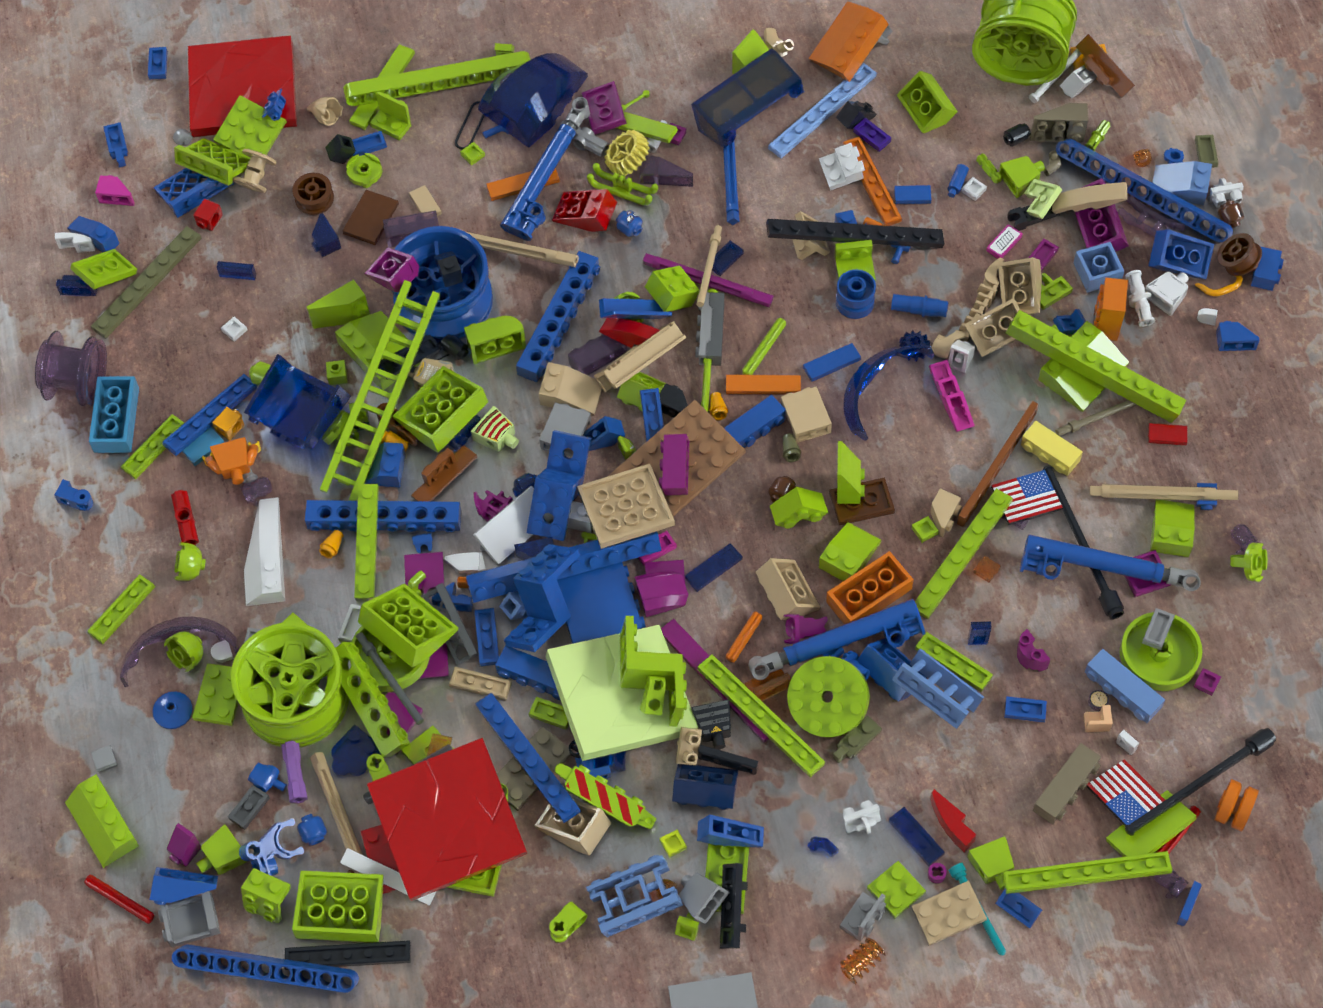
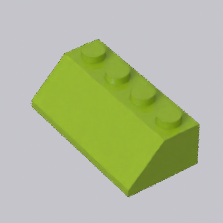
M97 774L78 784L65 804L104 868L139 847V844Z

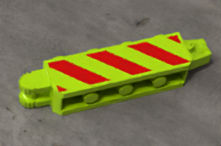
M562 763L555 766V774L566 780L564 783L566 791L588 804L602 809L605 814L628 827L636 824L647 829L653 827L656 818L645 810L646 807L642 805L643 801L635 796L630 798L624 795L625 790L616 785L614 788L607 785L608 780L599 775L595 778L589 774L590 770L582 765L579 767L574 766L573 769Z

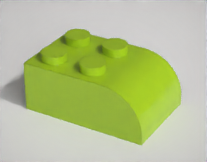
M499 316L464 327L468 350L474 365L526 348L523 325L515 317Z

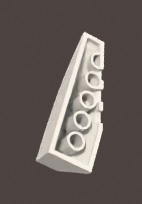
M278 497L259 500L244 568L246 606L285 601Z

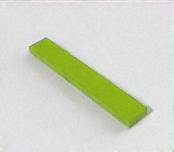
M399 44L378 77L403 73L414 56L415 51ZM378 102L359 105L349 120L350 124L366 130L379 110Z

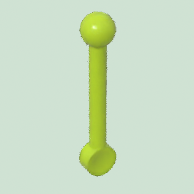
M644 90L642 95L622 105L623 111L643 97H649L650 92Z

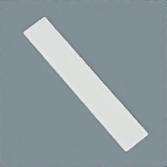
M349 848L346 849L340 862L341 864L362 874L383 875V884L408 895L399 872ZM436 891L417 900L430 905Z

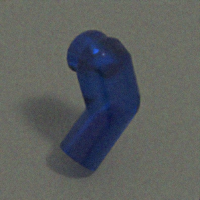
M814 836L808 843L810 850L816 851L818 848H823L831 857H834L839 852V849L825 837Z

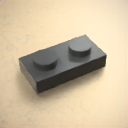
M252 785L228 815V819L245 830L270 799L269 795Z

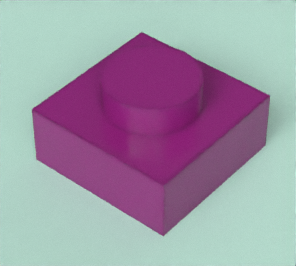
M670 123L669 125L676 126L678 130L670 142L679 146L687 133L686 128Z
M1203 668L1194 688L1212 696L1221 676Z

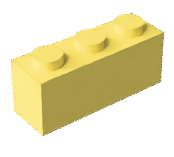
M1038 421L1031 425L1021 440V446L1027 452L1033 453L1042 462L1048 463L1057 472L1063 473L1066 476L1080 462L1083 451Z

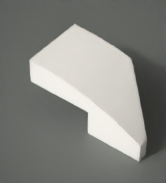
M480 553L445 556V562L452 566L458 575L460 573H478Z

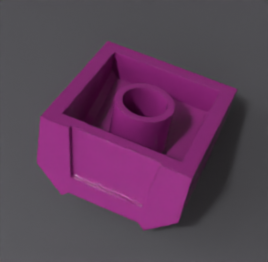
M387 247L364 274L381 286L394 292H400L404 280L411 282L418 276L419 265L412 255Z
M665 571L634 577L646 617L686 605L689 594L682 574L674 571Z

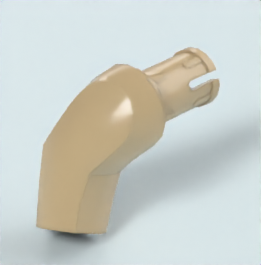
M766 28L764 30L765 44L774 55L783 57L794 48L792 47L794 46L792 40L787 39L783 41L778 38L776 29Z

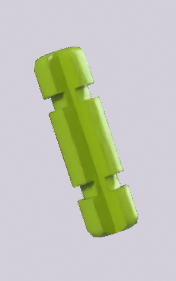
M983 153L978 155L976 161L980 166L982 165V169L987 175L992 177L991 180L995 184L1001 182L1003 176L1000 172H997L996 167L991 161L987 160V156Z

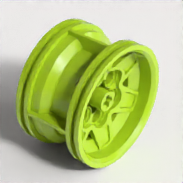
M1073 0L983 1L981 9L982 18L974 36L972 53L977 64L986 73L1001 81L1025 86L1048 83L1062 74L1067 64L1069 43L1077 21V9Z

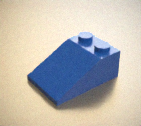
M1168 229L1156 231L1148 266L1175 274L1183 272L1189 277L1206 280L1214 244Z
M156 867L149 900H153L158 905H166V902L172 903L214 890L217 887L218 876Z

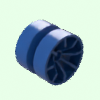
M858 269L849 270L840 276L837 282L836 307L843 316L851 319H860L871 313L874 307L876 292L874 278L868 272Z

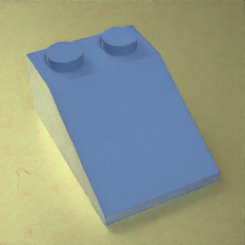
M1189 161L1155 165L1152 183L1189 203L1204 206L1208 194L1212 164Z

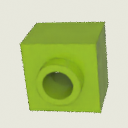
M345 360L326 362L329 386L348 383Z

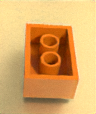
M1105 277L1104 285L1100 284L1099 294L1097 295L1093 325L1100 329L1109 340L1117 341L1126 311L1128 280Z

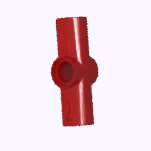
M183 490L175 491L171 494L181 542L196 546L199 543L188 492Z

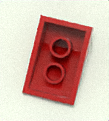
M382 824L361 830L367 857L399 872ZM383 884V894L396 890Z

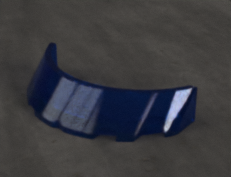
M930 345L892 347L873 355L858 368L847 385L843 403L845 419L853 434L865 441L868 439L867 433L860 421L858 399L885 363L894 356L910 358L916 353H922L932 359L934 353Z

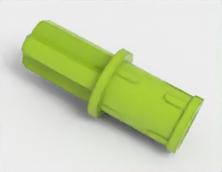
M1102 120L1097 129L1092 131V136L1085 146H1089V149L1095 151L1111 127L1110 122Z

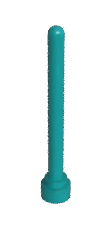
M958 863L948 870L951 877L959 881L960 884L968 881L966 878L967 870L963 863ZM985 913L987 920L982 922V925L998 954L1003 956L1006 954V949Z

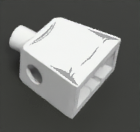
M1171 272L1164 273L1146 286L1145 292L1152 294L1148 300L1171 316L1186 296L1188 276L1183 272H1180L1177 276Z

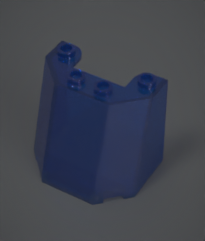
M277 354L244 413L249 416L248 420L256 425L260 423L270 429L269 433L278 438L283 436L286 438L285 441L293 446L297 445L304 450L305 448L312 450L346 405L351 395L339 385L333 387L292 366L281 355Z

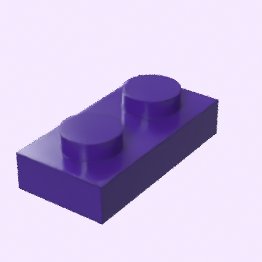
M864 118L853 128V132L856 135L860 136L861 139L878 152L891 142V137L867 118Z

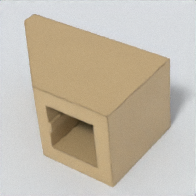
M939 489L932 502L930 511L934 523L939 530L938 533L942 537L946 531L950 532L954 524L952 519L954 516L958 517L962 509L960 505L961 497L943 489Z

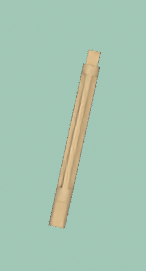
M466 232L473 236L482 248L576 267L579 261V256L575 254Z
M1111 484L1090 486V495L1102 496V498L1191 501L1238 500V490H1216V488Z
M323 752L314 753L310 760L324 791L345 848L363 855L334 784Z

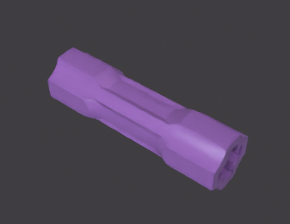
M288 741L282 744L281 747L288 775L290 803L298 804L308 800L301 770L300 746L295 741Z

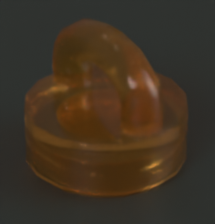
M1142 149L1133 153L1134 161L1138 167H1145L1152 161L1150 149ZM1147 159L1146 162L1140 163L1141 160Z

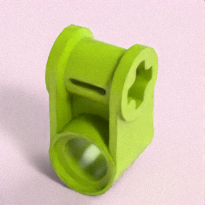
M372 754L368 757L366 764L372 776V781L392 774L380 754Z
M572 901L567 903L561 912L550 922V935L555 942L561 943L567 940L587 919L588 915Z

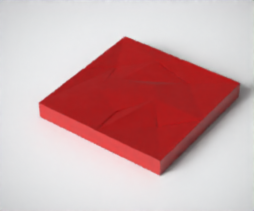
M291 35L188 46L189 116L192 137L216 135L240 95L264 108L268 102V96L273 91L277 92L282 89L281 95L286 100L281 117L287 121L283 128L297 127L294 53Z
M483 738L367 783L411 901L528 854Z

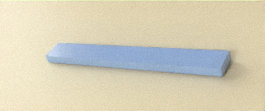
M863 63L850 82L842 81L768 145V149L779 158H783L877 76V72Z

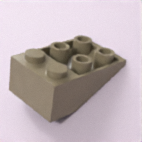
M1068 103L1034 116L1030 141L1061 142L1065 139H1073L1077 142H1083L1088 123V103Z

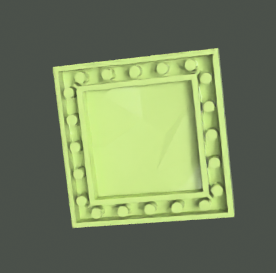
M660 625L637 629L634 641L638 643V652L670 653ZM620 633L547 649L545 657L582 761L677 739L680 737L681 727L698 728L688 699L683 719H680L677 727L669 726L667 690H665L662 715L644 714L640 710L645 689L621 688Z

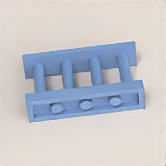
M921 648L910 663L912 667L903 663L892 679L956 729L968 715L969 711L966 709L968 708L974 713L984 699L983 695ZM918 672H921V673H922L923 675H925L928 679L924 678V677H923L921 674H919ZM934 684H936V685H938L940 688H942V689L944 690V692H943L942 690H940L938 687H936ZM950 696H952V697L955 698L957 701H959L960 704L957 703L955 700H953Z

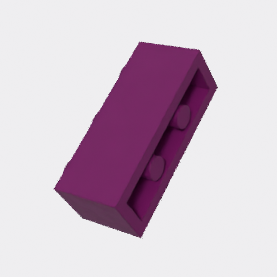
M687 434L664 435V441L660 443L661 453H663V459H660V470L663 471V475L659 478V485L665 495H688L690 441Z

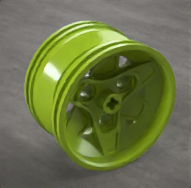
M295 622L278 623L265 627L247 639L235 656L231 669V684L234 695L242 708L250 728L267 743L281 747L285 742L295 741L299 743L300 748L315 744L329 736L339 726L348 709L349 697L341 685L342 666L337 650L330 639L314 627ZM305 654L312 655L314 657L306 660ZM274 673H279L277 677H271ZM259 674L264 681L254 685V680ZM309 675H314L313 678L309 680L305 679ZM327 676V685L325 691H323L318 685L320 680ZM286 702H292L291 705L284 706ZM272 704L273 714L264 710L260 705ZM299 706L310 708L303 713L294 715L298 711Z

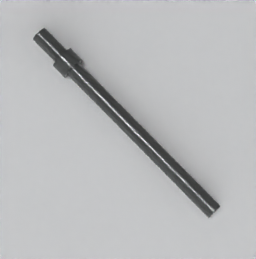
M362 632L358 633L356 638L362 645L363 652L372 659L416 724L420 725L423 723L424 719L376 653L373 643L369 642Z

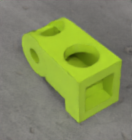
M647 676L643 702H641L640 710L644 714L662 715L666 686L665 677Z

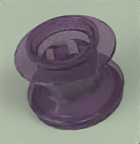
M59 331L52 332L48 339L44 340L41 344L35 365V383L37 388L40 389L42 398L46 401L51 400L59 388L75 391L76 399L80 406H93L97 377H105L107 351L104 341L90 336L85 341L82 349L64 346V339Z

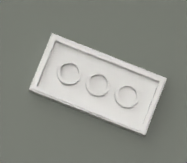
M533 486L526 489L473 534L496 564H500L533 536V534L526 533L534 491ZM545 513L544 519L549 522L553 519V515Z

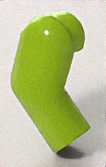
M418 571L408 582V587L420 597L422 594L421 590L418 589V585L426 578L423 571Z

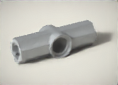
M587 127L575 129L576 135L572 139V143L579 150L587 149L600 157L606 155L605 151L609 149L608 145H610L608 142L595 136L593 131Z

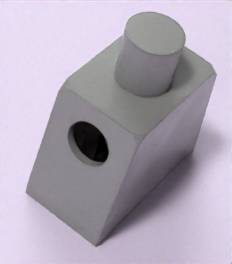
M695 873L692 877L686 875L682 878L681 884L684 888L679 893V897L692 917L706 924L730 892L699 873Z

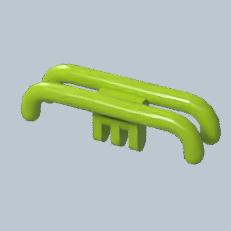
M598 163L593 164L594 172L599 177L613 182V187L597 182L593 174L587 175L588 183L598 190L608 189L614 196L644 206L652 203L653 198L651 195L658 191L657 184H652L651 188L632 182V178L628 177L626 179L623 175L619 177L618 173H614V175L607 173L600 168ZM634 189L648 195L645 198L630 194V192Z

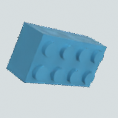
M135 376L97 377L89 444L94 453H131L139 395V386Z

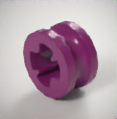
M933 863L928 868V879L936 884L942 883L946 878V867L941 863ZM941 870V877L939 875L933 876L934 871Z

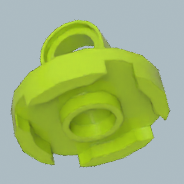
M341 410L335 416V421L332 425L327 427L322 437L326 444L330 445L335 439L339 441L350 415L348 412ZM353 428L351 435L354 440L358 441L359 433Z
M1251 543L1248 545L1245 555L1230 556V566L1244 568L1248 581L1260 582L1264 577L1261 576L1262 570L1267 569V550L1262 549L1263 543Z

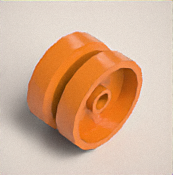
M1231 779L1220 798L1214 820L1225 824L1228 822L1231 814H1234L1231 826L1242 832L1251 814L1259 790L1248 786L1241 797L1239 794L1242 784Z

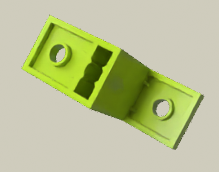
M625 616L620 632L621 688L645 689L648 675L665 677V690L668 691L669 726L677 727L680 719H683L684 710L687 709V698H684L687 681L683 680V674L686 672V662H683L682 654L638 652V643L634 641V636L637 635V624H634V616Z

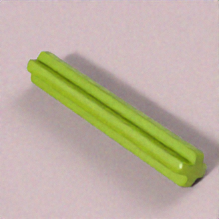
M778 318L743 368V375H752L786 326L784 319Z

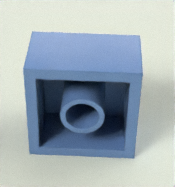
M1111 242L1076 251L1073 264L1087 293L1098 290L1100 284L1104 285L1105 277L1123 278L1124 269Z

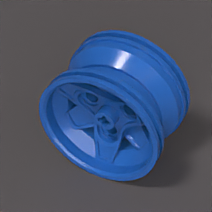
M433 226L413 232L395 247V250L412 255L419 265L418 276L411 281L410 291L414 292L411 297L407 295L406 298L427 306L432 291L440 294L424 337L431 335L439 343L446 335L450 334L461 340L466 338L464 327L487 320L493 304L492 288L488 278L489 268L485 251L473 236L457 228ZM452 251L460 266L463 282L445 288L434 256ZM475 282L474 290L468 287ZM392 291L395 304L399 292ZM403 306L399 316L420 324L423 314ZM404 327L409 333L415 336V330Z

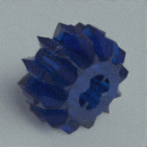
M912 329L911 334L905 332L904 337L900 338L899 351L902 352V357L908 356V361L912 358L916 362L918 358L924 359L925 355L930 351V340H927V334L921 335V330L915 333Z

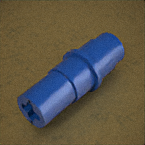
M893 294L891 310L910 312V314L922 315V317L946 318L949 301L928 298L926 295L925 297Z

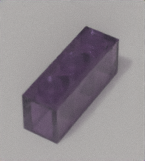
M436 210L383 220L388 247H396L405 237L415 231L439 226Z
M602 334L595 339L589 340L580 348L573 349L568 354L569 364L572 369L590 375L626 353L627 346Z

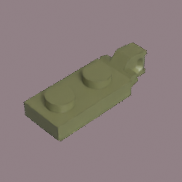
M867 715L855 729L839 741L837 745L839 749L833 754V759L840 763L846 756L849 759L851 757L854 758L881 733L882 728Z

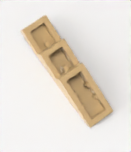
M1127 183L1102 184L1062 192L1052 204V211L1058 214L1071 209L1075 212L1090 207L1096 210L1128 200Z

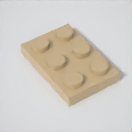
M969 881L912 906L929 945L987 920Z

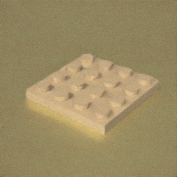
M650 464L577 486L578 493L601 549L675 526V520Z

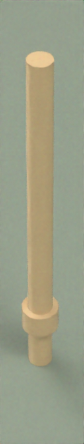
M719 225L715 226L714 233L710 237V249L696 303L698 307L704 306L717 247L721 242L720 234L722 227Z

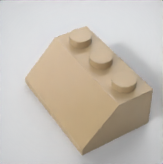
M770 558L756 571L759 582L764 587L767 597L772 602L780 620L790 618L783 617L784 614L805 616L820 609L795 560Z

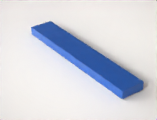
M243 374L162 442L163 446L177 456L213 426L212 422L226 407L232 410L256 390L258 386L253 384L247 375Z

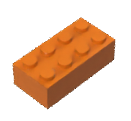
M889 551L829 590L826 603L845 625L881 611L911 591L914 579Z

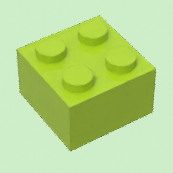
M681 266L653 271L645 285L647 291L664 312L691 307L700 291Z

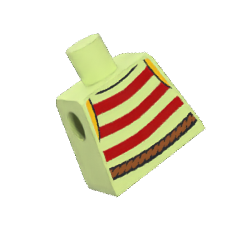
M494 406L471 430L473 441L497 452L501 451L505 445L514 449L519 443V439L514 437V424Z

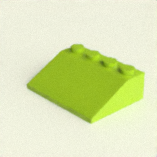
M382 311L352 320L335 331L338 344L365 373L369 369L389 319ZM396 326L394 327L392 333L407 338ZM389 341L385 350L395 353L405 348V346ZM376 374L373 382L381 390H385L395 383Z
M1088 321L1071 337L1125 367L1129 364V361L1108 337ZM1052 358L1041 368L1038 378L1040 382L1082 412L1105 389L1102 385Z
M442 366L393 415V418L424 445L439 453L488 403V399L482 387Z
M405 583L363 603L358 618L360 625L411 667L427 660L458 631V627Z
M300 871L292 927L295 938L379 942L384 876L380 874Z

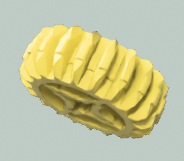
M627 130L626 133L622 132L620 136L617 135V138L612 140L611 145H608L609 149L605 151L607 155L604 157L606 160L605 164L611 172L618 173L619 176H626L628 173L632 174L633 170L637 171V168L642 166V162L646 161L645 157L649 154L648 150L650 149L648 146L649 142L638 131Z

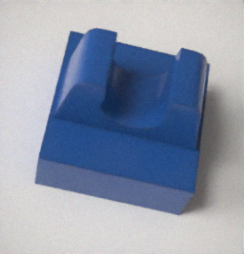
M432 533L412 536L413 545L418 553H421L420 547L423 544L427 545L428 551L432 550Z

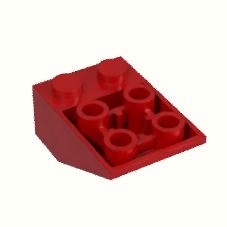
M608 189L563 192L552 221L590 232L606 231L617 201Z

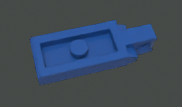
M121 122L103 126L112 160H117L119 168L126 166L124 157L128 156V150Z

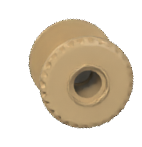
M244 149L242 153L250 157L243 178L233 177V181L250 190L265 193L267 189L259 185V181L264 177L265 165H276V161L260 152Z

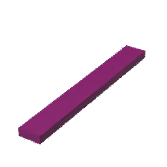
M673 618L661 628L665 640L678 654H682L683 659L722 700H728L698 671V666L709 655ZM729 700L730 708L765 743L769 738Z

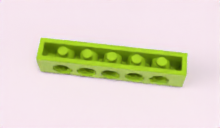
M342 642L335 647L342 666L341 685L382 757H391L410 744L408 735L399 725L397 715L388 706L387 698L380 692L378 682L369 673V667L361 659L357 646L352 642ZM349 660H350V662H351V667H350V669H349V667H348V662H349ZM359 677H360V679H361L360 685H358V678H359ZM368 694L370 695V698H371V699H370V702H368V700H367ZM378 711L380 712V719L377 718ZM388 728H389V730H390V735H389V736L387 735V729H388Z

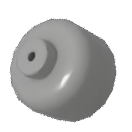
M178 129L173 136L174 142L181 146L189 145L193 139L191 133L186 129Z

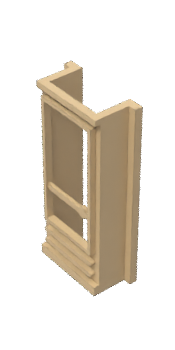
M674 321L658 329L660 331L641 345L634 346L594 375L604 393L612 387L614 389L619 387L686 338Z

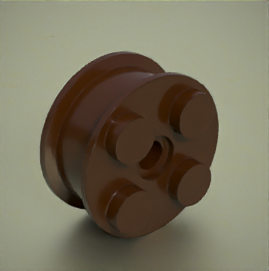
M314 172L300 176L293 184L292 192L296 206L303 213L310 215L326 212L333 204L334 193L332 185L325 175Z
M1238 233L1229 237L1223 242L1217 253L1218 262L1232 276H1242L1250 271H1254L1262 257L1261 247L1247 233Z

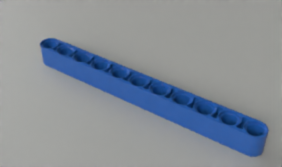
M1065 139L1057 144L1056 152L1059 156L1108 183L1125 182L1126 177L1129 178L1131 185H1127L1128 194L1210 239L1222 243L1232 236L1233 229L1229 224L1077 141ZM1064 144L1069 146L1068 152L1064 150ZM1079 152L1084 154V160L1080 159ZM1095 160L1100 163L1099 169L1094 165ZM1110 169L1115 171V177L1110 175ZM1141 186L1147 189L1146 194L1141 192ZM1157 194L1162 197V203L1157 201ZM1172 203L1177 204L1178 211L1173 210ZM1188 212L1193 213L1194 220L1188 217ZM1204 220L1210 223V228L1204 226ZM1220 229L1226 232V237L1220 235Z

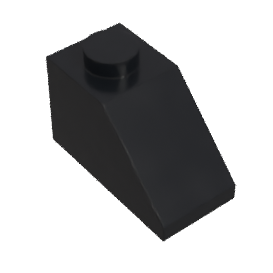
M452 251L434 256L445 288L463 282L460 266Z
M667 383L664 385L659 394L662 413L674 418L688 404L683 390L675 385Z

